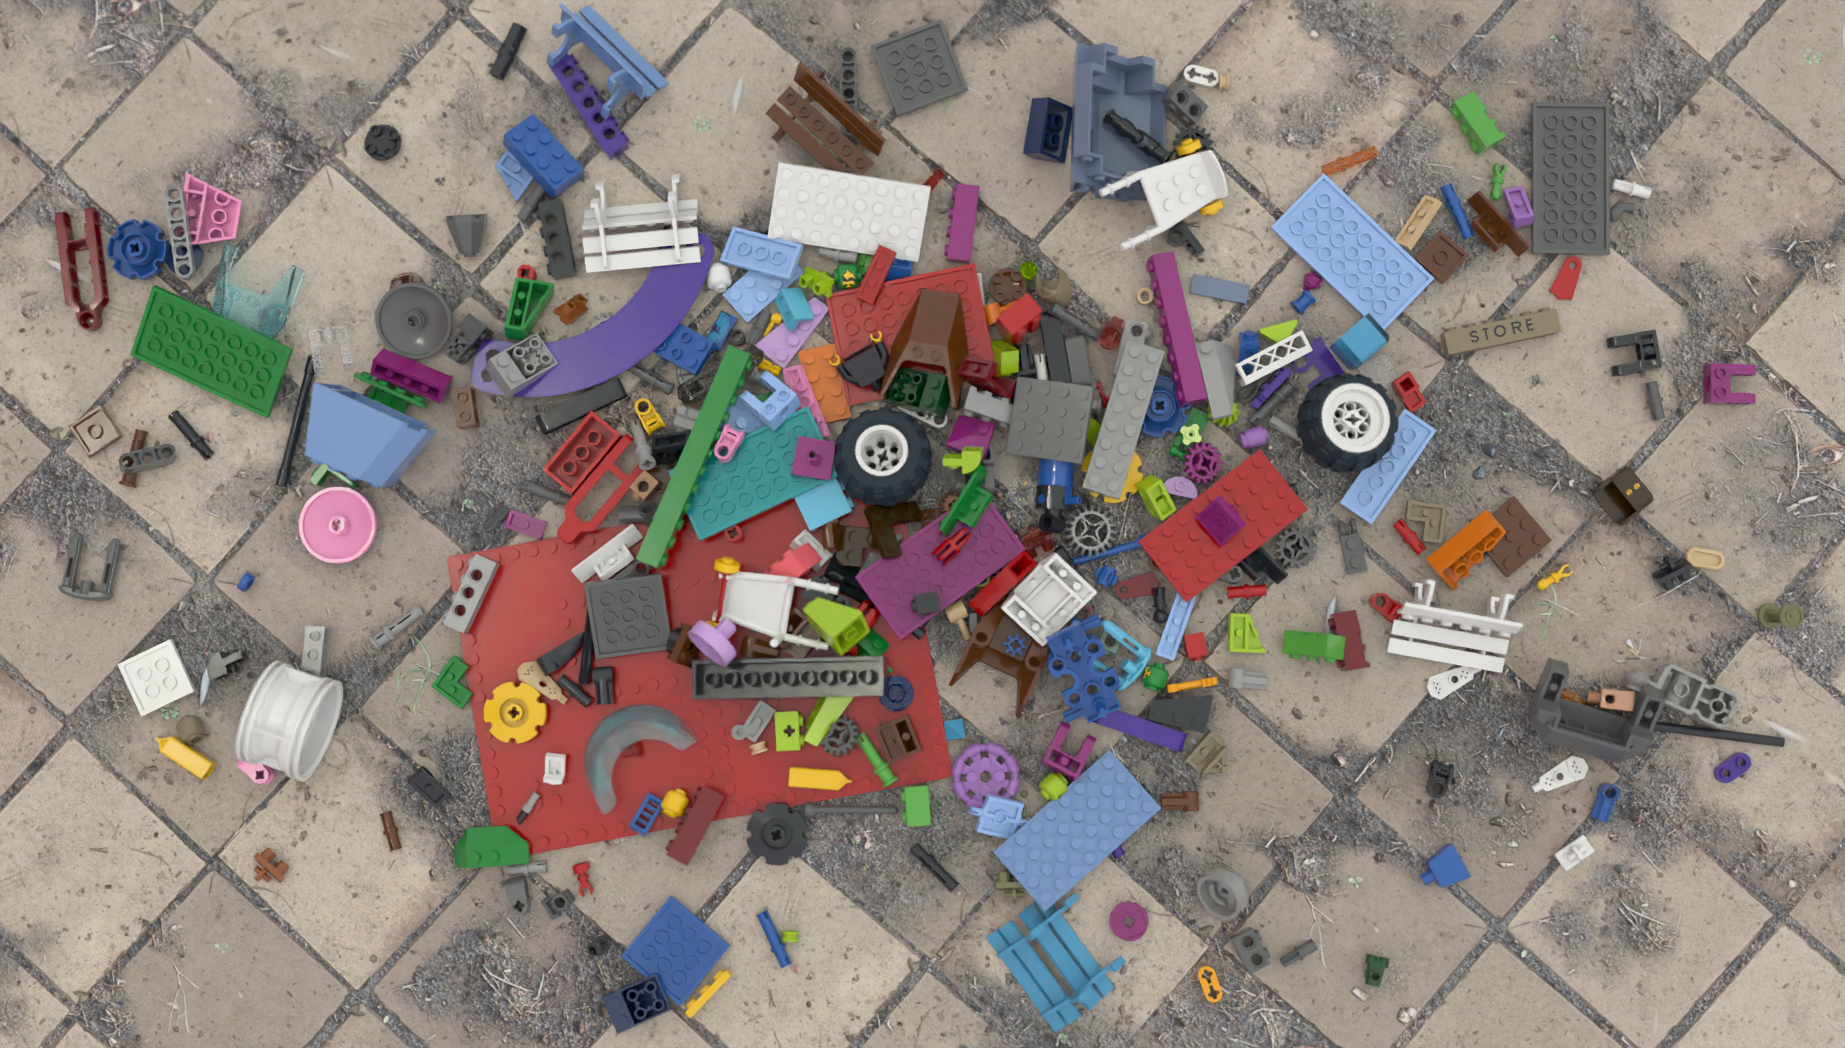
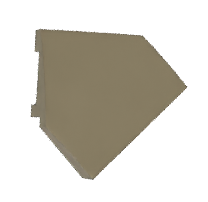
M1208 730L1185 756L1184 760L1199 773L1228 772V766L1226 765L1227 748L1216 735Z

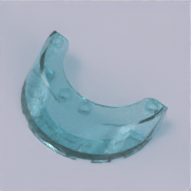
M635 704L625 706L610 713L595 727L585 748L584 772L588 786L603 815L609 814L616 805L617 799L612 787V770L616 759L626 747L640 740L656 739L664 741L678 750H685L699 741L690 728L677 715L656 705Z

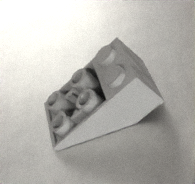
M535 333L489 358L485 368L506 398H509L557 366L558 362L539 335Z

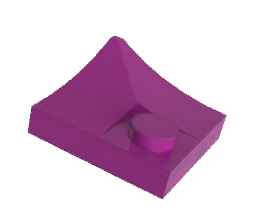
M958 415L946 447L962 453L964 446L984 447L982 460H985L996 427L995 423Z

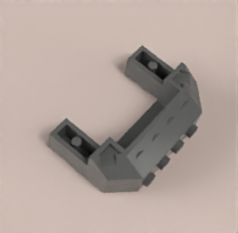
M1548 657L1528 706L1531 721L1543 742L1616 763L1623 762L1647 751L1654 742L1652 731L1666 701L1662 689L1643 684L1630 717L1618 715L1560 698L1570 675L1568 663Z

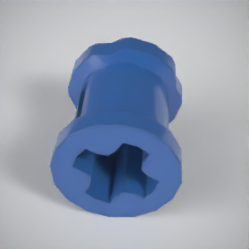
M1304 290L1302 295L1295 301H1292L1290 305L1298 314L1303 315L1304 310L1310 304H1314L1316 300L1307 290Z

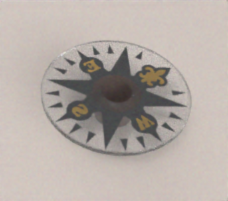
M1016 478L1009 486V497L1017 505H1028L1035 499L1036 485L1029 478Z

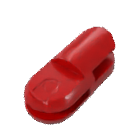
M966 528L959 529L951 538L947 537L931 552L934 556L938 554L936 559L938 561L943 560L942 565L944 567L961 551L960 548L971 538L970 532L965 534Z

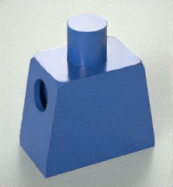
M1447 843L1425 861L1429 871L1420 875L1425 886L1435 881L1441 888L1471 877L1454 845L1451 843Z

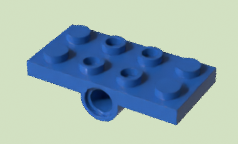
M680 323L653 352L668 362L698 376L717 344Z

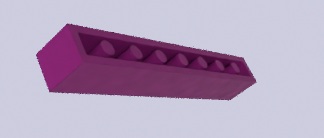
M1174 252L1154 254L1147 260L1146 270L1150 273V287L1155 295L1154 305L1159 312L1158 322L1159 326L1163 329V343L1168 351L1167 361L1171 364L1172 368L1171 379L1176 386L1175 396L1180 406L1202 403L1208 397Z

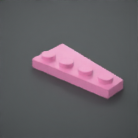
M803 365L783 369L785 385H789L790 389L797 394L801 404L794 412L808 406L822 437L831 436Z

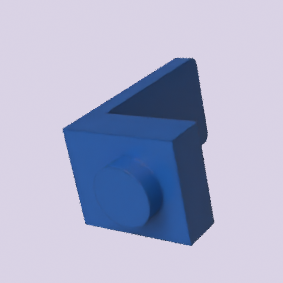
M1253 331L1239 332L1240 348L1238 363L1259 353L1260 346L1258 333ZM1246 363L1241 366L1246 376L1252 373L1254 365Z

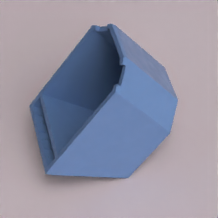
M315 382L312 391L305 455L310 457V461L313 463L328 465L327 469L339 473L340 471L346 473L345 477L351 480H363L369 482V485L373 487L385 488L396 483L434 437L437 430L434 428L427 429L428 424L342 385Z

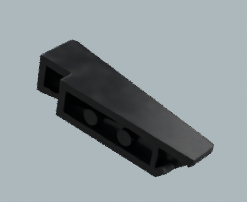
M835 552L823 576L830 581L840 584L839 592L860 603L867 599L872 603L870 608H874L875 605L855 579L861 568L835 563Z

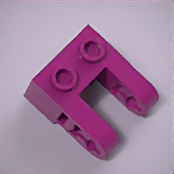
M1711 363L1704 366L1703 404H1756V394L1730 392L1731 376H1755L1756 365Z
M1062 721L1040 764L1072 781H1076L1096 742V738L1088 734L1077 756L1072 757L1061 751L1062 749L1060 748L1071 727L1070 724Z

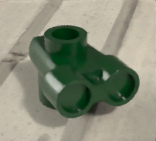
M1366 954L1365 984L1379 987L1384 970L1388 968L1390 959ZM1373 973L1378 974L1375 980L1372 979Z

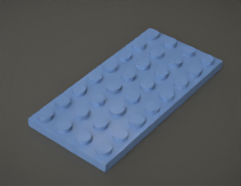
M1109 750L1082 773L1076 781H1073L1068 786V790L1057 801L1052 800L993 853L1038 905L1046 911L1153 817L1161 807Z

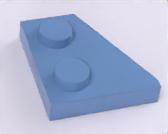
M506 150L496 164V168L515 201L519 202L534 178Z

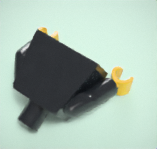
M878 331L880 336L878 339H874L871 334L872 343L843 360L836 354L835 356L838 358L836 363L829 359V363L836 367L843 380L853 385L860 384L861 387L870 384L874 392L882 388V382L879 378L885 375L884 370L888 364V352L882 341L880 331Z

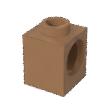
M644 470L629 488L633 490L631 494L636 499L647 501L661 483ZM643 482L649 484L646 492H641L639 489L640 484Z

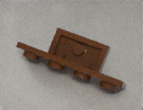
M1480 190L1468 199V203L1479 214L1469 225L1494 252L1505 243L1518 257L1530 248L1525 239Z

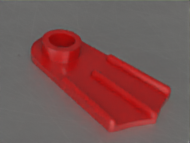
M1567 258L1549 291L1558 300H1572L1582 268L1579 258ZM1570 262L1575 263L1574 269L1569 267Z

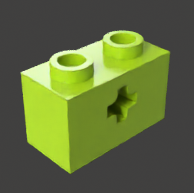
M799 711L775 712L777 751L801 750V746H804V734H800V726H803V715H799ZM788 725H791V728L795 729V732L792 733L791 737H789L788 733H785V729H788Z

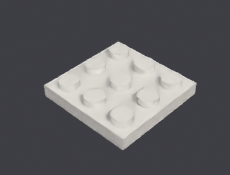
M172 639L118 664L141 716H146L196 692Z

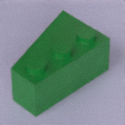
M515 278L504 327L506 338L522 341L528 337L554 296V283Z

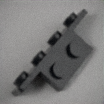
M1261 546L1236 564L1253 582L1263 572L1276 584H1279L1288 576L1283 567Z

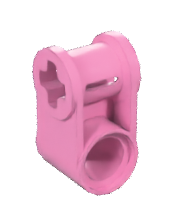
M726 424L714 448V453L720 462L728 463L733 459L734 454L744 439L745 432H740L731 428L730 424ZM722 449L729 450L728 454L723 457L719 455V452Z
M240 760L236 763L239 769L256 783L267 784L274 779V771L269 766L260 763L252 765Z

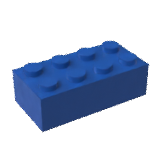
M534 114L504 134L503 145L552 199H555L582 179L584 168Z

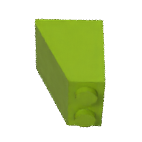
M819 597L809 602L803 609L811 628L840 656L844 655L870 632L860 610Z

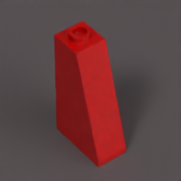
M1023 550L968 604L982 617L1029 573L1037 563Z

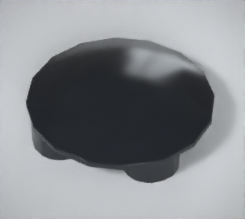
M372 125L365 137L364 149L371 158L378 161H386L398 154L402 139L399 132L390 125Z

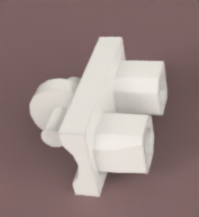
M1581 835L1556 852L1554 856L1563 869L1567 871L1595 850L1588 843L1586 837Z

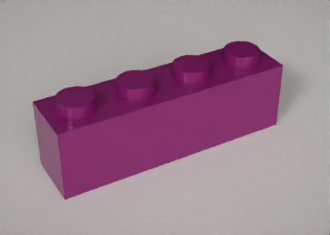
M957 183L956 189H952L951 200H955L954 208L950 207L949 219H952V225L947 228L946 237L950 238L949 245L945 244L944 256H948L947 262L970 264L980 186Z
M382 349L373 359L370 373L372 376L439 403L449 394L453 377L386 349Z

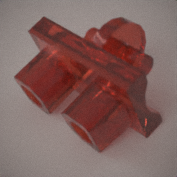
M1113 316L1111 322H1106L1099 338L1100 344L1105 350H1112L1117 347L1125 329L1121 327L1123 319Z
M1030 526L1026 527L1028 533L1022 535L1024 541L1021 544L1032 559L1038 556L1034 548L1041 545L1044 552L1054 548L1051 533L1041 532L1039 527L1034 530Z

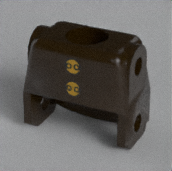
M1626 465L1591 490L1601 508L1609 517L1617 522L1619 527L1631 521L1654 501L1652 493L1635 472Z

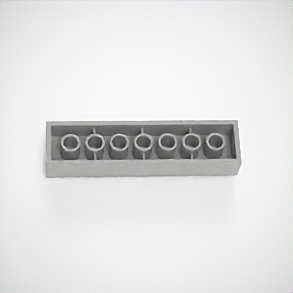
M1127 340L1083 481L1082 490L1115 500L1120 499L1165 351Z

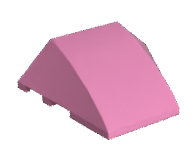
M187 173L184 192L192 245L236 239L242 201ZM178 229L176 237H182L185 230Z

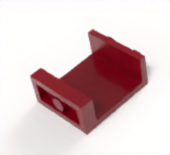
M964 356L957 371V374L971 386L976 387L977 391H988L993 396L1011 399L1017 385L1016 380L994 377L993 374L997 364L990 360Z

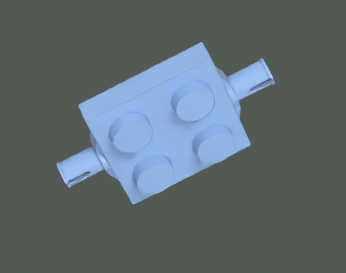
M988 793L981 808L970 806L968 810L969 814L978 816L975 827L977 832L1005 839L1010 838L1018 826H1023L1029 821L1021 818L1024 807L1022 802Z

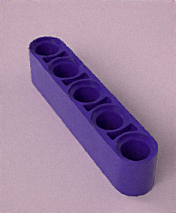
M1119 710L1107 714L1105 719L1101 717L1093 721L1096 724L1182 752L1187 737L1186 733Z

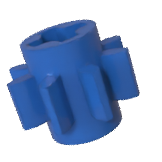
M1104 564L1103 568H1097L1094 574L1097 577L1095 582L1106 588L1110 584L1114 586L1119 578L1115 576L1117 571Z
M1018 633L1015 635V638L1008 635L1010 641L1003 642L1004 645L1008 646L1005 653L1012 652V657L1015 656V653H1019L1022 656L1023 654L1020 650L1027 649V646H1023L1022 643L1025 641V638L1018 639ZM1014 640H1017V644L1020 645V648H1017L1016 651L1010 646V643H1013Z

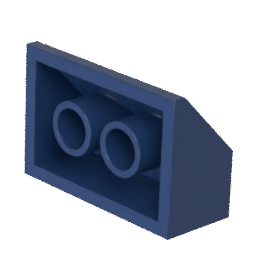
M1050 97L1033 98L1023 154L1037 160L1065 163L1072 123V107Z

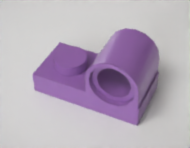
M1523 186L1504 189L1503 196L1509 208V223L1514 228L1532 225L1534 213Z

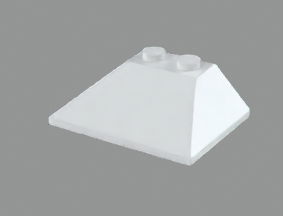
M1054 553L1041 560L1012 589L1001 609L1043 647L1047 643L1046 637L1058 632L1097 591L1057 553Z

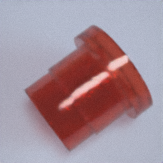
M633 738L632 741L620 745L623 758L641 757L643 755V748L639 738Z

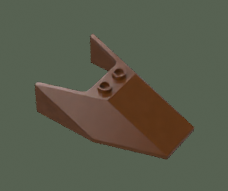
M928 289L921 290L893 341L880 392L884 399L887 398L890 384L901 364L906 361H913L946 368L952 407L955 411H959L964 379L957 374L963 357L969 356L959 294Z
M1007 595L976 625L949 686H953L976 663L982 662L1017 680L1015 717L1019 718L1047 659L1048 642L1042 647L1001 609V606L1008 597ZM1018 633V639L1025 638V641L1022 643L1023 646H1027V649L1020 650L1023 654L1022 656L1019 653H1015V656L1012 657V652L1005 653L1008 646L1004 645L1003 642L1010 641L1008 635L1015 638V635ZM1014 640L1013 643H1010V646L1013 647L1014 651H1016L1017 648H1020V645L1017 644V640Z

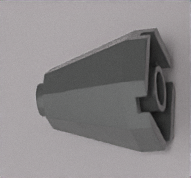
M487 214L446 216L447 226L459 254H464V257H476L475 253H480L488 222Z

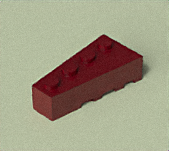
M704 785L702 788H697L693 796L695 798L693 805H688L684 812L686 817L683 823L679 822L674 831L677 833L673 840L670 839L665 848L667 856L688 866L725 796Z

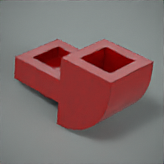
M1410 371L1405 372L1391 382L1395 395L1401 399L1409 412L1412 413L1427 403Z

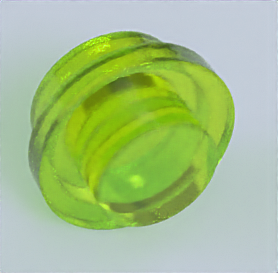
M1026 261L1019 266V271L1024 278L1034 279L1037 275V266L1031 261Z

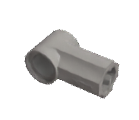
M1229 668L1227 687L1266 689L1267 673Z

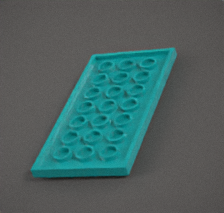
M808 406L792 413L775 431L766 425L745 435L730 462H720L715 453L711 460L708 459L705 465L707 471L704 477H700L698 481L699 489L696 495H692L690 500L692 505L687 513L700 541L829 482L792 475L798 436L824 440ZM722 449L719 455L722 457L726 456L729 450ZM833 464V470H832L831 480H833V479H835V478L838 477V476H837V473H836V471H835L834 464ZM675 468L672 469V470H670V471H668L669 474H670V477H672V474H673Z

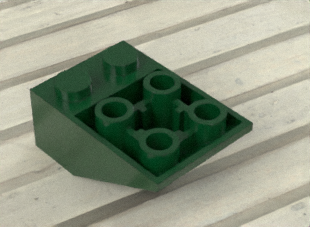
M900 367L891 382L885 402L924 415L945 419L951 400L948 377Z

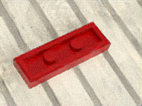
M881 245L878 246L855 296L856 298L871 305L874 304L897 254L896 252Z

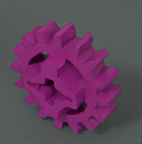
M1199 442V444H1192L1193 449L1187 448L1188 455L1182 456L1186 459V462L1182 463V465L1186 466L1183 472L1189 473L1187 478H1194L1195 483L1201 482V484H1206L1207 481L1213 482V477H1219L1217 471L1223 470L1219 467V464L1224 463L1223 460H1219L1222 453H1216L1218 447H1212V443L1205 444V442ZM1202 450L1207 451L1210 455H1206ZM1195 471H1199L1200 474H1203V476L1197 474Z

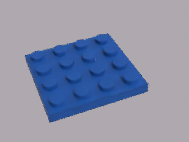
M671 895L621 957L645 977L657 974L664 993L681 1006L731 945Z

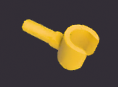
M775 313L771 316L770 323L762 335L766 337L774 327V324L780 325L783 319L780 314Z

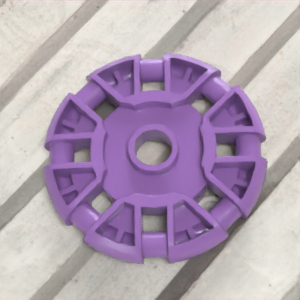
M978 742L966 747L960 757H956L951 769V775H953V782L951 784L958 799H962L967 807L981 808L984 804L983 796H986L987 793L1008 799L1016 795L1020 785V779L1018 778V771L1020 769L1015 757L1012 754L1010 755L1005 750V747L993 742H988V744H980ZM988 751V757L981 758V752ZM999 756L1005 760L1002 765L996 761ZM969 757L973 760L970 766L965 763ZM983 771L990 772V781H981L980 774ZM1004 772H1011V779H1005ZM960 774H966L967 781L961 782ZM1002 787L1006 790L1003 796L997 793ZM969 789L975 793L972 798L966 793Z

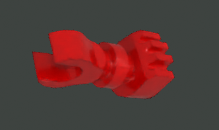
M589 861L572 866L573 873L578 874L577 880L580 881L579 892L582 897L585 896L583 888L588 887L591 895L594 891V887L587 879L589 876L586 874V871L590 868Z

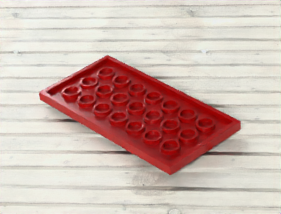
M1259 449L1147 534L1138 543L1184 602L1187 603L1308 509ZM1219 495L1229 505L1235 506L1233 510L1237 509L1239 517L1246 523L1223 546H1220L1195 518Z

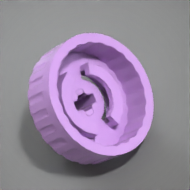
M723 618L715 628L699 620L688 632L689 638L696 647L720 666L726 667L737 655L736 650L728 641L737 629L726 618Z

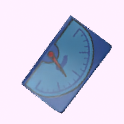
M722 310L707 336L708 339L717 344L714 350L719 353L728 340L729 333L734 329L738 321L737 317Z

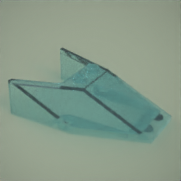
M225 241L213 298V312L274 339L287 321L305 271L292 265L268 295H262L236 286L229 282V270L238 248Z

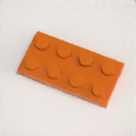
M835 343L798 351L800 363L803 365L826 424L852 418L850 407L847 406L842 377L837 372L836 367L829 363V359L833 363L838 361V358L835 356V354L837 355Z

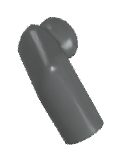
M1624 202L1614 204L1610 209V221H1618L1619 216L1623 212H1634L1635 204Z

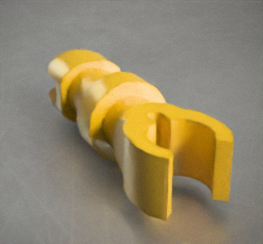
M1566 564L1556 573L1552 572L1546 579H1541L1537 583V587L1540 590H1544L1552 583L1560 582L1559 579L1571 576L1574 571H1571L1569 574L1563 573L1564 568L1569 567V564Z

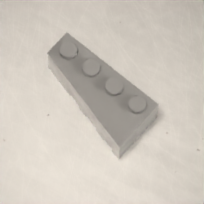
M974 386L964 388L959 406V411L962 412L963 416L973 418L974 415L980 417V420L999 423L998 427L1009 430L1014 405L1011 403V400L999 396L994 398L992 393L988 391L978 390L976 392L977 388Z

